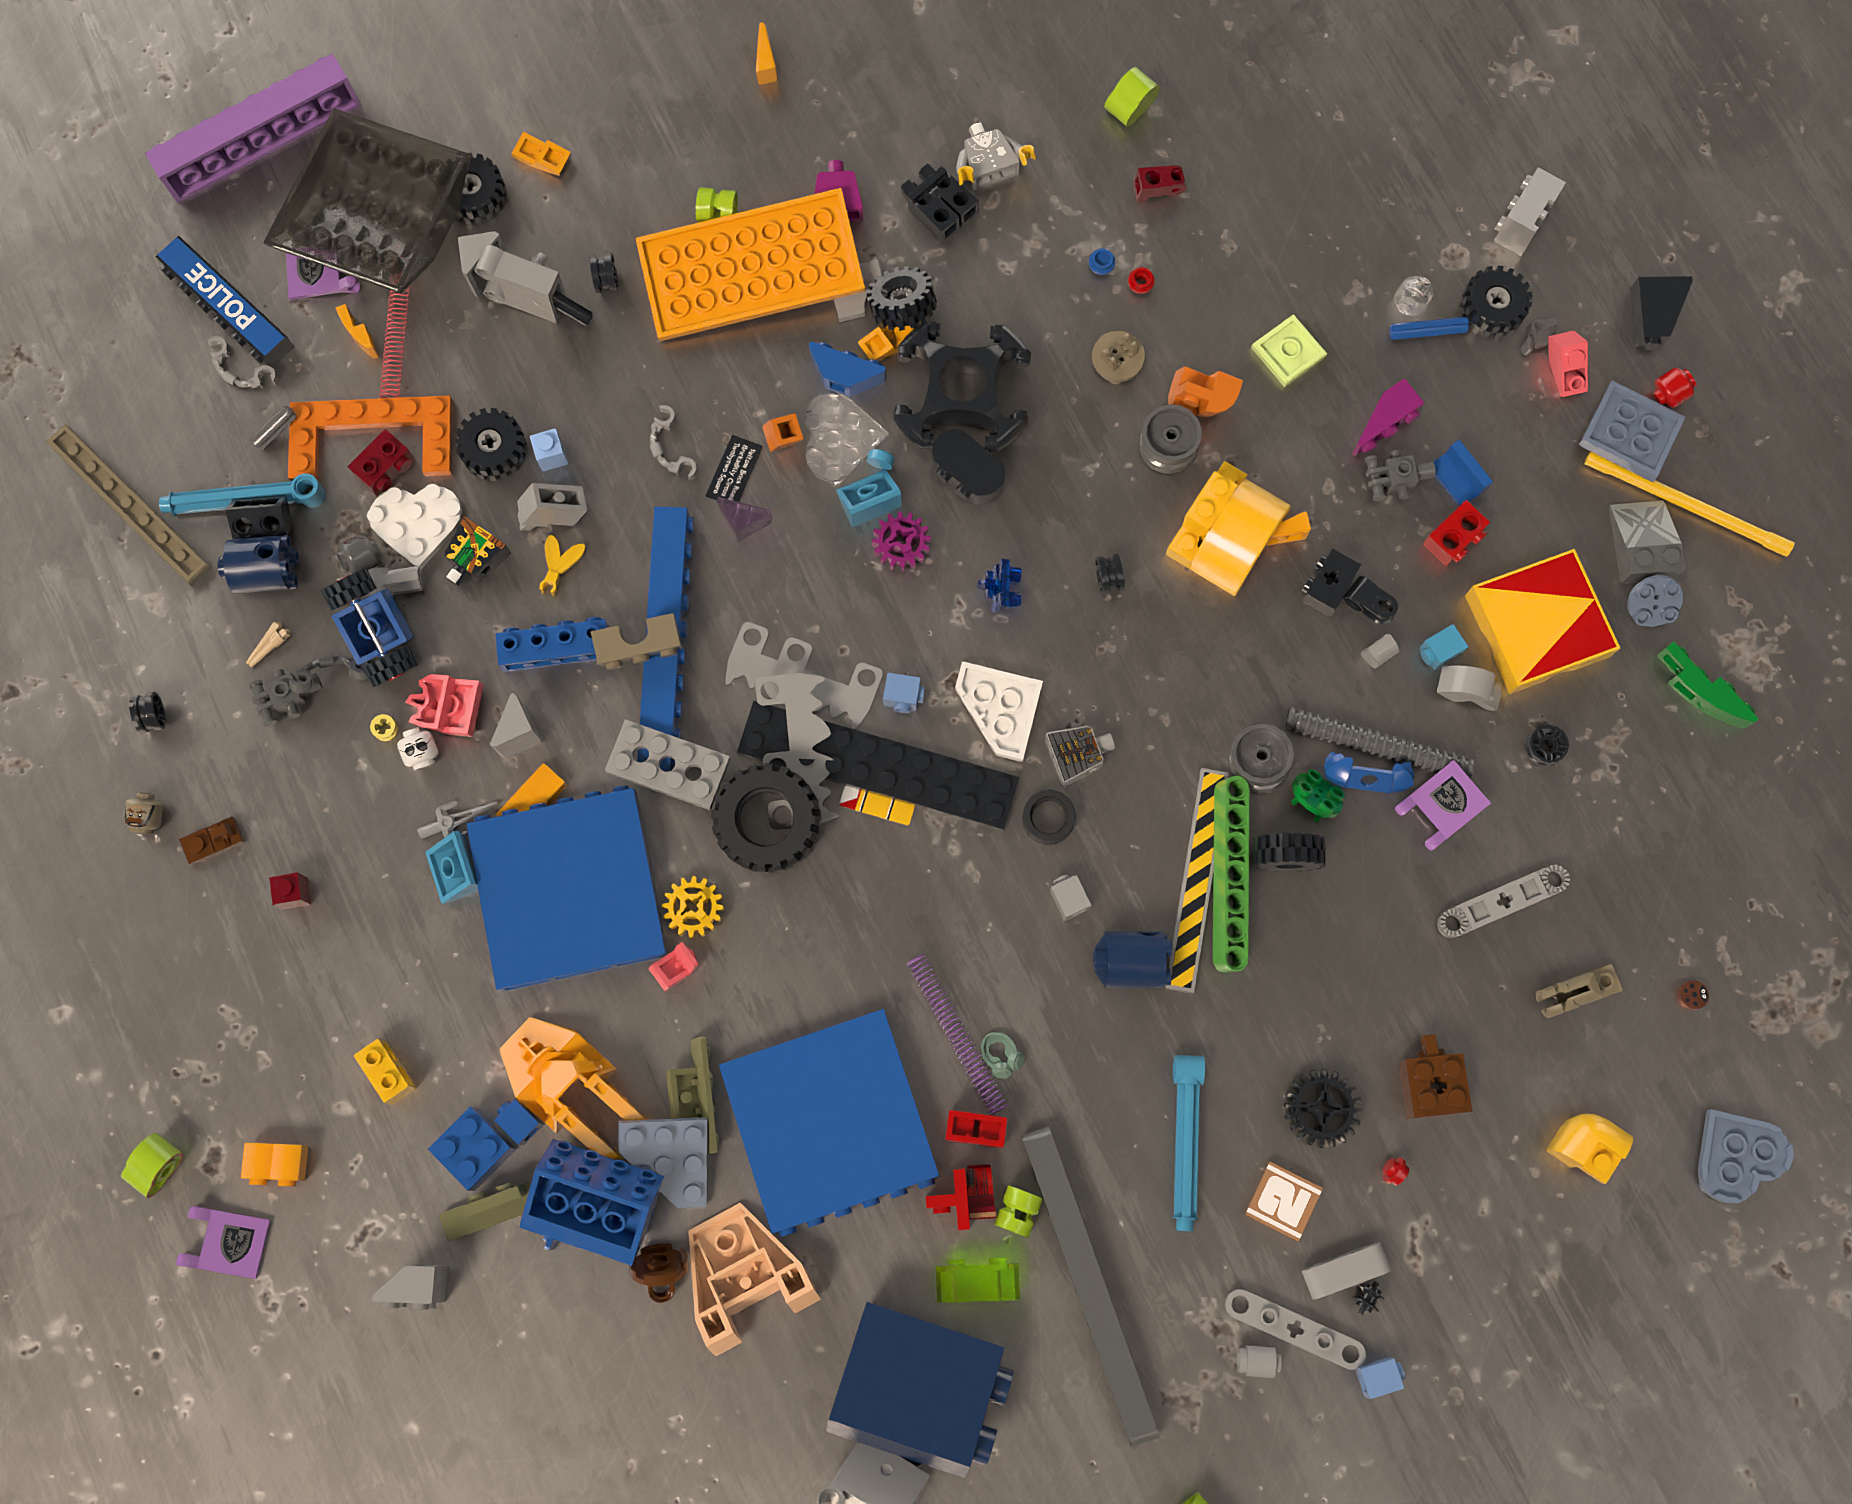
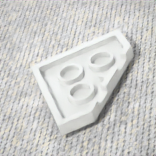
M962 661L955 687L957 694L994 754L1023 762L1043 681Z

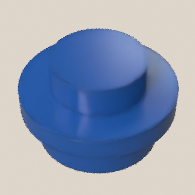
M1098 249L1090 255L1089 267L1095 274H1109L1115 267V257L1107 249Z

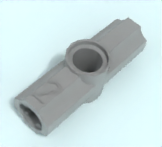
M418 566L395 570L388 568L369 569L368 572L377 589L360 598L363 600L385 589H389L392 597L398 594L423 591L421 570Z

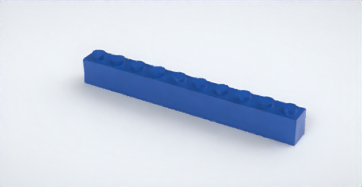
M654 507L647 619L673 613L676 616L682 642V638H687L688 632L687 621H684V611H689V595H685L686 585L691 583V570L687 569V559H692L693 554L692 543H689V533H694V517H690L688 509L685 507ZM646 623V636H647L648 628H647V623ZM685 648L677 650V655L661 658L660 654L649 656L650 661L644 662L640 725L680 739L681 729L677 728V718H682L683 705L682 701H678L679 691L684 690V675L680 674L681 664L686 662ZM639 749L637 762H645L649 757V751L647 749ZM672 758L663 759L660 769L664 772L673 770L675 760Z

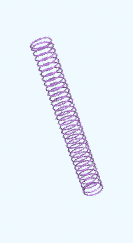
M922 954L907 963L908 967H913L911 969V972H916L913 975V977H918L916 979V982L922 981L920 984H922L925 980L936 974L934 973L924 979L918 980L920 977H922L929 971L933 970L932 968L922 974L916 975L919 971L929 966L930 964L915 971H912L918 965L928 960L925 959L924 961L918 964L910 966L912 963L923 958L925 954ZM936 978V979H934L933 981H930V982H928V983H926V984H923V985H920V984H919L918 986H919V987L924 986V987L921 989V991H927V992H925V994H926V993H928L930 990H932L933 988H935L936 986L940 985L941 983H938L937 985H935V986H933V987H930V988H928V989L923 990L926 986H928L929 984H931L932 982H934V981H936V980L938 979V978ZM943 988L927 995L924 994V996H929L927 998V1001L933 1000L932 1002H930L929 1006L935 1005L932 1008V1010H938L934 1014L940 1015L937 1018V1020L944 1019L940 1022V1025L946 1024L942 1029H949L948 1031H946L945 1035L951 1034L948 1037L949 1040L955 1038L950 1044L958 1043L953 1047V1049L960 1048L956 1052V1054L963 1053L959 1056V1059L965 1058L961 1062V1064L969 1062L964 1066V1069L972 1067L967 1071V1074L974 1072L972 1075H970L969 1078L977 1077L972 1081V1083L979 1082L975 1086V1088L983 1086L981 1089L977 1091V1093L986 1091L980 1096V1098L990 1095L983 1101V1103L991 1101L986 1105L985 1108L995 1105L988 1111V1113L992 1115L1008 1106V1104H1006L997 1109H994L996 1106L1004 1102L1005 1099L990 1105L992 1102L1000 1098L1003 1094L998 1095L990 1100H987L988 1098L999 1092L1000 1089L983 1096L984 1094H986L991 1089L997 1086L996 1084L985 1090H982L984 1087L992 1083L994 1079L978 1086L980 1083H982L992 1075L986 1076L978 1081H975L989 1071L986 1070L978 1075L973 1076L975 1073L986 1067V1065L977 1068L973 1071H970L971 1069H973L974 1067H976L984 1061L981 1060L973 1065L968 1066L970 1063L981 1057V1055L964 1062L966 1059L977 1053L978 1050L961 1057L962 1055H964L965 1053H967L975 1047L974 1045L964 1051L959 1052L961 1049H963L965 1046L969 1045L973 1041L956 1047L957 1045H959L964 1040L970 1037L968 1036L957 1042H954L956 1039H958L960 1036L964 1035L968 1031H965L957 1036L950 1038L952 1035L963 1029L965 1026L950 1033H947L951 1029L962 1023L961 1021L957 1024L945 1028L947 1025L958 1019L959 1016L948 1022L942 1023L946 1019L957 1013L954 1012L946 1017L940 1018L942 1015H944L954 1007L936 1014L941 1009L952 1003L949 1002L946 1005L934 1009L940 1003L949 998L947 997L937 1003L931 1004L936 999L946 994V992L932 999L929 998L937 992H939L940 990H942Z

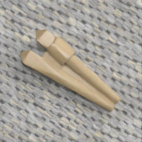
M273 622L246 661V664L251 668L254 667L290 637V630L283 629L281 622Z

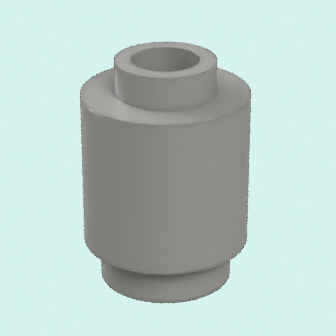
M1246 1345L1245 1348H1238V1373H1244L1245 1376L1275 1378L1276 1372H1281L1282 1358L1281 1354H1276L1275 1347Z

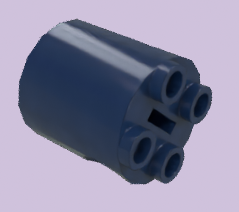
M289 535L231 539L226 541L223 553L218 558L217 567L219 576L222 579L226 578L227 585L233 594L298 588L295 565L299 564V553L297 549H292Z
M1105 931L1093 949V970L1105 988H1164L1165 985H1171V969L1167 968L1166 957H1171L1172 954L1171 940H1168L1167 934H1164L1163 931Z

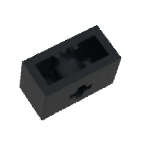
M1332 548L1328 557L1323 554L1315 569L1319 573L1316 578L1309 577L1302 589V592L1306 593L1302 602L1331 618L1362 564ZM1328 578L1333 580L1330 586L1326 584Z

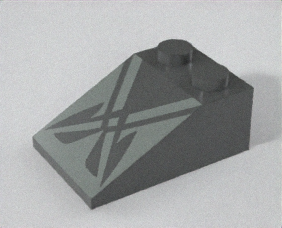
M1664 500L1608 506L1621 584L1639 583L1645 578L1655 575L1676 579L1686 570L1682 543Z

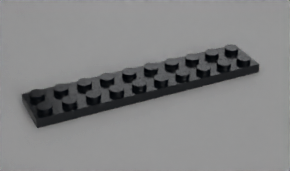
M753 700L737 754L763 762V757L768 753L790 751L786 710L771 705L763 706ZM824 721L831 734L812 747L813 751L833 759L826 760L825 762L829 775L824 780L1004 832L1018 785V776ZM774 758L769 763L779 767H786L785 761L781 758ZM799 759L800 763L806 766L811 765L815 760Z

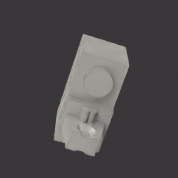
M532 483L517 501L520 530L531 531L536 526L547 527L549 524L574 526L587 512L582 486Z

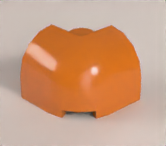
M1184 366L1175 371L1168 395V404L1187 408L1197 417L1207 418L1226 411L1235 403L1243 380L1221 371L1208 376Z

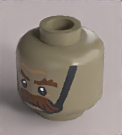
M137 792L136 798L126 800L123 823L130 827V832L153 834V830L161 827L164 805L161 801L154 799L155 794Z

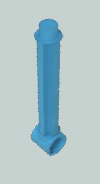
M303 473L295 477L291 482L177 493L170 492L169 496L159 498V507L162 513L171 512L173 516H176L177 514L226 510L232 499L286 495L288 504H303L308 508H315L324 502L326 492L314 476ZM313 487L309 494L304 495L307 488Z
M1174 1055L1173 1083L1177 1084L1174 1214L1172 1218H1176V1231H1194V1219L1198 1220L1200 1085L1204 1084L1205 1077L1204 1056Z

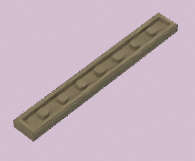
M67 424L46 441L189 585L195 584L212 568Z

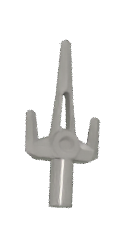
M454 800L437 807L435 814L438 821L417 829L419 837L424 839L442 831L445 838L454 831L456 826L497 807L498 802L495 801L452 815H448L446 810L457 805V801ZM471 813L470 816L455 821V818ZM467 831L461 832L464 836L468 835Z

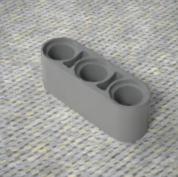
M1377 1242L1302 1270V1274L1312 1300L1384 1275L1391 1272L1392 1269L1381 1242Z

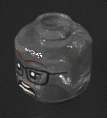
M1407 277L1395 292L1394 303L1401 313L1408 316H1418L1426 310L1434 296L1433 288L1424 277Z

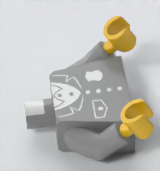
M983 123L973 124L969 128L971 138L964 141V149L959 152L956 172L959 178V185H963L965 180H970L972 190H976L1019 175V160L1025 166L1027 165V159H1037L1034 147L1032 145H1020L1010 137L1003 136L999 129L986 132Z

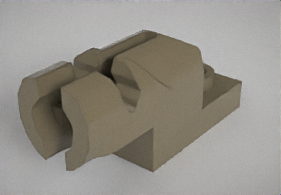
M1612 964L1536 991L1535 995L1537 1002L1550 997L1554 999L1555 1004L1553 1006L1540 1010L1546 1018H1550L1621 992L1623 989Z

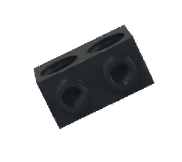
M286 495L232 499L225 510L232 539L288 535L293 526ZM268 516L276 517L279 522L271 521ZM241 518L250 520L252 524L244 523Z

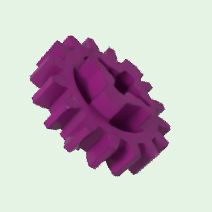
M898 511L897 518H893L891 514H888V522L879 521L881 530H873V535L876 538L872 539V546L877 547L874 550L876 557L882 555L880 559L882 565L890 562V570H894L896 565H900L901 571H905L908 564L912 569H915L916 560L921 563L924 562L922 553L929 554L930 547L927 544L931 543V536L926 535L929 533L928 526L921 527V518L914 521L913 513H909L907 518H905L902 512ZM890 530V537L883 542L886 533ZM901 538L903 541H906V544L902 545L900 541L897 542V539ZM920 540L917 550L913 553V545L917 544Z

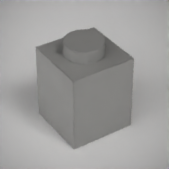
M1066 874L1053 881L1054 886H1051L1050 893L1064 921L1090 910L1092 905L1077 875L1070 878Z

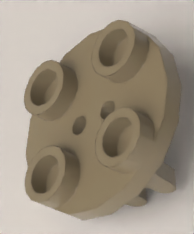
M1110 331L1102 335L1094 345L1091 355L1093 366L1098 374L1113 384L1130 380L1143 367L1145 360L1144 347L1140 340L1131 333Z

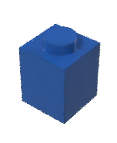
M514 1099L512 1102L510 1100L506 1101L497 1110L499 1115L494 1119L518 1145L522 1146L544 1125L517 1099Z

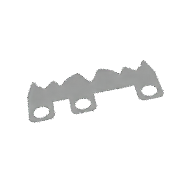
M745 622L741 626L728 659L725 683L728 685L734 678L744 675L749 688L752 689L755 687L756 679L763 676L793 673L820 675L805 670L812 652L811 644L790 637L785 641L779 659L776 660L761 654L769 634L767 628L751 622ZM749 629H757L761 633V640L756 645H748L744 641V633ZM799 644L804 648L805 655L801 660L792 661L788 657L787 651L791 645ZM863 662L859 663L855 667L849 685L824 677V681L816 684L815 688L811 691V694L822 702V705L812 712L819 711L829 705L832 718L847 712L852 720L851 728L856 729L870 710L883 676L882 670ZM869 669L874 672L876 679L871 686H863L859 683L858 675L862 670ZM771 681L764 683L767 695L774 699L779 693L777 684Z
M804 673L759 677L755 681L757 702L763 706L785 704L790 751L766 754L763 757V765L765 763L769 764L774 758L783 759L786 763V768L801 776L816 795L822 817L820 824L837 818L839 816L837 813L828 811L822 805V802L831 794V790L819 786L829 775L825 767L826 760L833 759L812 750L814 745L831 734L826 723L812 713V711L822 705V702L814 697L811 691L815 688L816 684L823 682L825 678ZM771 681L777 684L779 693L774 699H766L762 696L761 687L765 682ZM799 759H815L808 766L801 764ZM787 800L771 801L768 804L770 827L775 830L792 828L793 812ZM782 805L788 807L791 811L790 820L784 824L778 823L773 817L774 810Z

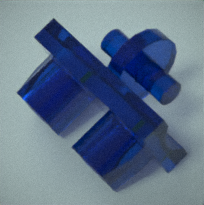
M1002 558L999 564L992 566V571H985V579L977 581V588L985 591V599H992L991 613L1000 614L1004 610L1017 609L1021 606L1020 592L1009 591V584L1017 585L1020 583L1022 569L1010 565V559Z

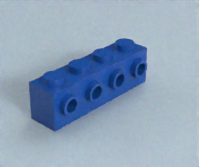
M590 617L585 619V622L579 623L567 620L559 622L556 626L547 627L545 624L532 625L530 629L525 630L506 628L502 633H495L498 666L503 672L597 660L591 631L609 628L606 619Z

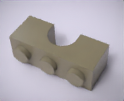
M671 613L646 619L648 633L646 638L639 644L626 643L623 638L622 629L619 626L591 631L598 665L601 667L606 666V670H613L623 667V662L633 660L634 664H640L650 661L649 656L660 654L661 658L677 655V650L683 649L676 616Z

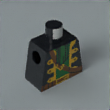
M464 516L444 553L446 559L453 565L445 578L457 587L460 586L467 575L477 582H482L511 552L505 543Z

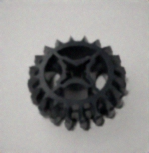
M1327 1069L1321 1070L1320 1078L1315 1070L1309 1071L1310 1080L1305 1074H1301L1299 1080L1302 1085L1295 1081L1290 1084L1296 1093L1291 1091L1285 1093L1287 1098L1292 1099V1103H1283V1108L1291 1109L1292 1113L1284 1115V1119L1289 1120L1293 1118L1295 1122L1288 1129L1290 1131L1297 1128L1300 1129L1296 1135L1298 1140L1308 1135L1306 1145L1312 1146L1315 1139H1317L1318 1148H1324L1325 1140H1327L1330 1148L1336 1147L1335 1137L1341 1144L1345 1143L1347 1140L1343 1132L1353 1136L1355 1131L1349 1125L1359 1126L1361 1123L1358 1119L1353 1118V1115L1363 1113L1362 1109L1354 1108V1104L1360 1103L1361 1098L1356 1097L1352 1099L1351 1094L1356 1092V1087L1353 1086L1346 1089L1345 1086L1349 1082V1079L1346 1077L1337 1082L1339 1073L1336 1071L1331 1074L1330 1079L1328 1078ZM1313 1085H1319V1091L1316 1092V1098L1313 1102H1301L1302 1096L1308 1088ZM1328 1087H1331L1340 1095L1344 1106L1332 1101ZM1320 1100H1322L1325 1107L1335 1110L1324 1113L1325 1117H1323L1320 1110L1309 1107L1320 1105ZM1301 1111L1309 1113L1314 1117L1317 1131L1306 1124ZM1344 1115L1341 1124L1334 1131L1326 1133V1126L1329 1125L1331 1116Z

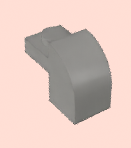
M1442 666L1437 693L1453 702L1472 701L1488 711H1496L1502 696L1503 684L1494 679V673L1481 668Z

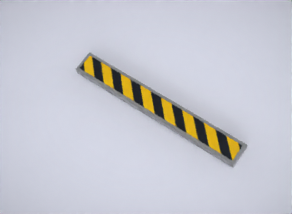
M1205 768L1200 769L1172 941V954L1168 966L1171 969V985H1165V989L1191 994L1195 990L1214 870V790L1218 782L1228 778L1229 773Z

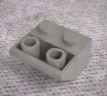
M404 1266L372 1295V1302H381V1308L407 1307V1303H411V1309L428 1310L429 1308H436V1303L446 1302L449 1266Z

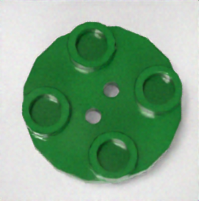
M1309 769L1306 773H1301L1295 777L1292 783L1295 797L1290 802L1295 806L1299 801L1307 810L1316 814L1313 819L1316 823L1322 817L1334 818L1340 814L1345 794L1339 787L1332 786L1314 769Z

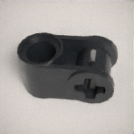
M1359 576L1343 597V601L1350 608L1360 612L1377 625L1384 626L1389 624L1398 610L1397 600L1364 576ZM1383 607H1386L1388 609L1384 613H1381L1379 611Z

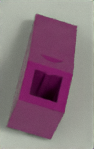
M1405 378L1383 392L1352 453L1354 456L1362 451L1365 454L1370 452L1378 445V440L1383 437L1389 439L1399 431L1398 427L1405 422L1409 425L1420 417L1421 414L1419 412L1424 402Z

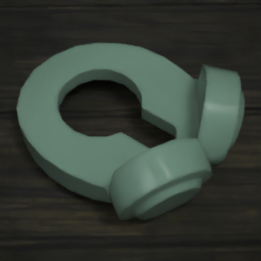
M992 1032L983 1038L980 1047L981 1054L985 1063L992 1069V1076L994 1078L1006 1079L1011 1076L1012 1070L1018 1071L1021 1069L1025 1059L1024 1054L1017 1051L1014 1042L1007 1035L1000 1032ZM1000 1042L1005 1045L1004 1053L1008 1058L1007 1063L1002 1062L999 1057H993L989 1053L992 1044Z

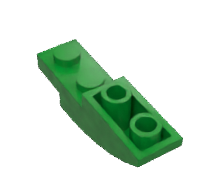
M1673 641L1657 654L1659 659L1675 675L1668 684L1680 696L1702 712L1717 720L1744 729L1759 719L1755 715L1753 707L1749 703L1743 702L1736 694L1735 688L1731 683L1723 680L1721 676L1711 682L1705 670L1692 662L1688 652L1682 646L1677 645Z

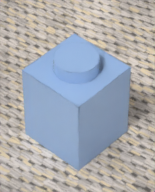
M556 428L530 436L535 457L542 472L568 464L562 440Z

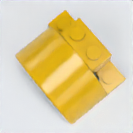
M1224 461L1219 470L1213 472L1185 515L1182 527L1167 548L1166 555L1231 595L1236 596L1268 541L1282 520L1289 514L1291 505L1246 479L1248 474ZM1199 539L1203 540L1200 547H1198Z

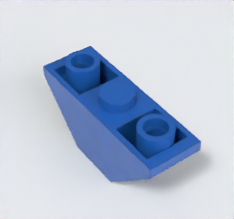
M810 341V357L826 389L852 397L885 382L887 378L886 367L880 362L873 359L867 361L858 358L856 354L850 351L841 352L835 350L824 342L817 344Z

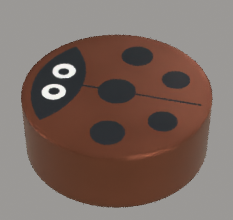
M1692 980L1679 987L1677 999L1685 1009L1698 1010L1707 1004L1709 992L1703 983Z

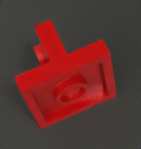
M965 1169L953 1170L955 1194L926 1196V1208H933V1214L951 1213L950 1207H956L958 1230H970Z

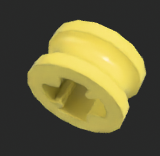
M385 714L376 716L370 725L372 734L385 742L394 739L399 730L396 721ZM384 722L391 726L390 729H386L385 734L378 730V727H382Z

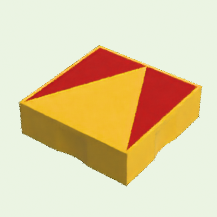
M1575 549L1476 584L1465 595L1480 630L1490 644L1494 662L1509 695L1545 682L1558 673L1577 670L1610 658L1620 649Z

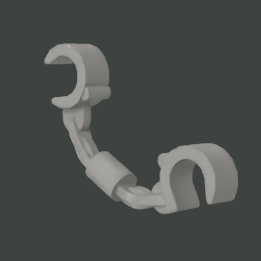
M214 336L207 341L211 347L218 344L223 345L219 352H211L210 355L212 356V363L216 366V371L226 382L243 388H256L259 386L263 388L262 376L266 373H271V380L277 385L278 374L268 365L255 368L254 377L250 378L249 381L240 380L237 375L228 370L225 371L220 365L223 363V359L230 357L229 344L219 336Z
M661 405L659 406L660 411L670 414V418L667 421H660L654 418V422L651 425L650 449L654 458L662 466L667 467L670 472L676 473L677 476H679L680 470L684 465H690L692 470L688 478L691 481L698 472L694 460L680 456V460L677 462L668 463L663 458L664 452L660 442H657L656 433H659L662 429L671 430L676 417L671 407Z

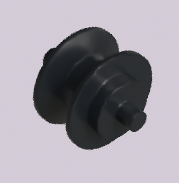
M1374 1281L1372 1285L1366 1283L1365 1286L1358 1284L1362 1292L1360 1296H1352L1356 1300L1355 1304L1360 1307L1358 1313L1364 1315L1365 1311L1372 1313L1373 1310L1379 1312L1376 1307L1377 1301H1385V1298L1381 1296L1382 1291L1377 1289L1379 1283Z

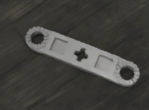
M1555 864L1545 867L1444 911L1437 920L1438 930L1447 938H1457L1564 891L1569 886L1570 875L1561 865ZM1556 872L1560 875V886L1553 887L1548 883V873ZM1499 894L1504 898L1509 897L1508 909L1504 905L1499 906L1497 904V901L1500 899ZM1454 916L1459 920L1460 926L1457 931H1451L1446 928V917Z
M1232 1290L1225 1298V1309L1231 1317L1346 1369H1357L1365 1361L1366 1352L1363 1345L1342 1333L1246 1290ZM1239 1295L1245 1297L1248 1301L1247 1309L1243 1313H1236L1232 1308V1300ZM1297 1320L1299 1322L1298 1327L1302 1329L1301 1335L1295 1334L1294 1338L1290 1336L1291 1331L1287 1329V1325L1294 1324ZM1348 1345H1353L1358 1351V1358L1352 1363L1346 1362L1342 1357V1351Z

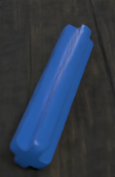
M1467 317L1395 323L1390 325L1389 335L1392 340L1466 333L1469 329V321Z

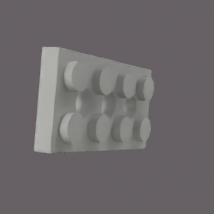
M625 719L604 771L606 774L711 810L731 758L728 755ZM647 749L649 751V757L645 762L640 763L634 760V754L637 750ZM665 758L675 760V767L669 772H664L660 769V764ZM692 767H698L702 770L701 777L696 781H690L686 777L687 771Z

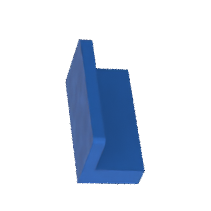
M1460 440L1453 443L1444 455L1433 461L1436 471L1435 477L1458 506L1465 500L1471 502L1487 491L1493 482Z

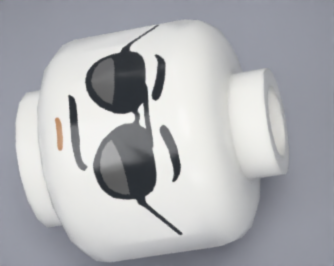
M419 727L403 732L404 738L397 743V748L405 766L418 770L435 763L434 758L438 756L439 751L431 732H420Z

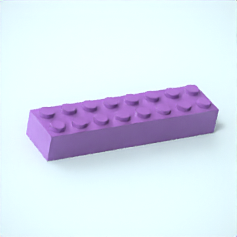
M332 53L318 59L315 63L304 69L295 71L291 76L272 83L268 88L259 93L248 96L242 102L225 108L223 112L201 121L191 129L178 133L174 138L155 145L151 150L145 152V155L159 179L177 203L359 107L361 103Z

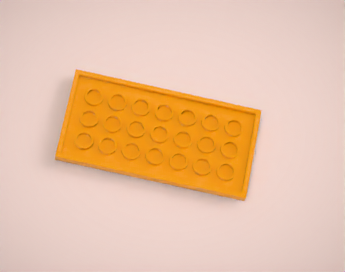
M841 188L635 238L659 341L866 292Z

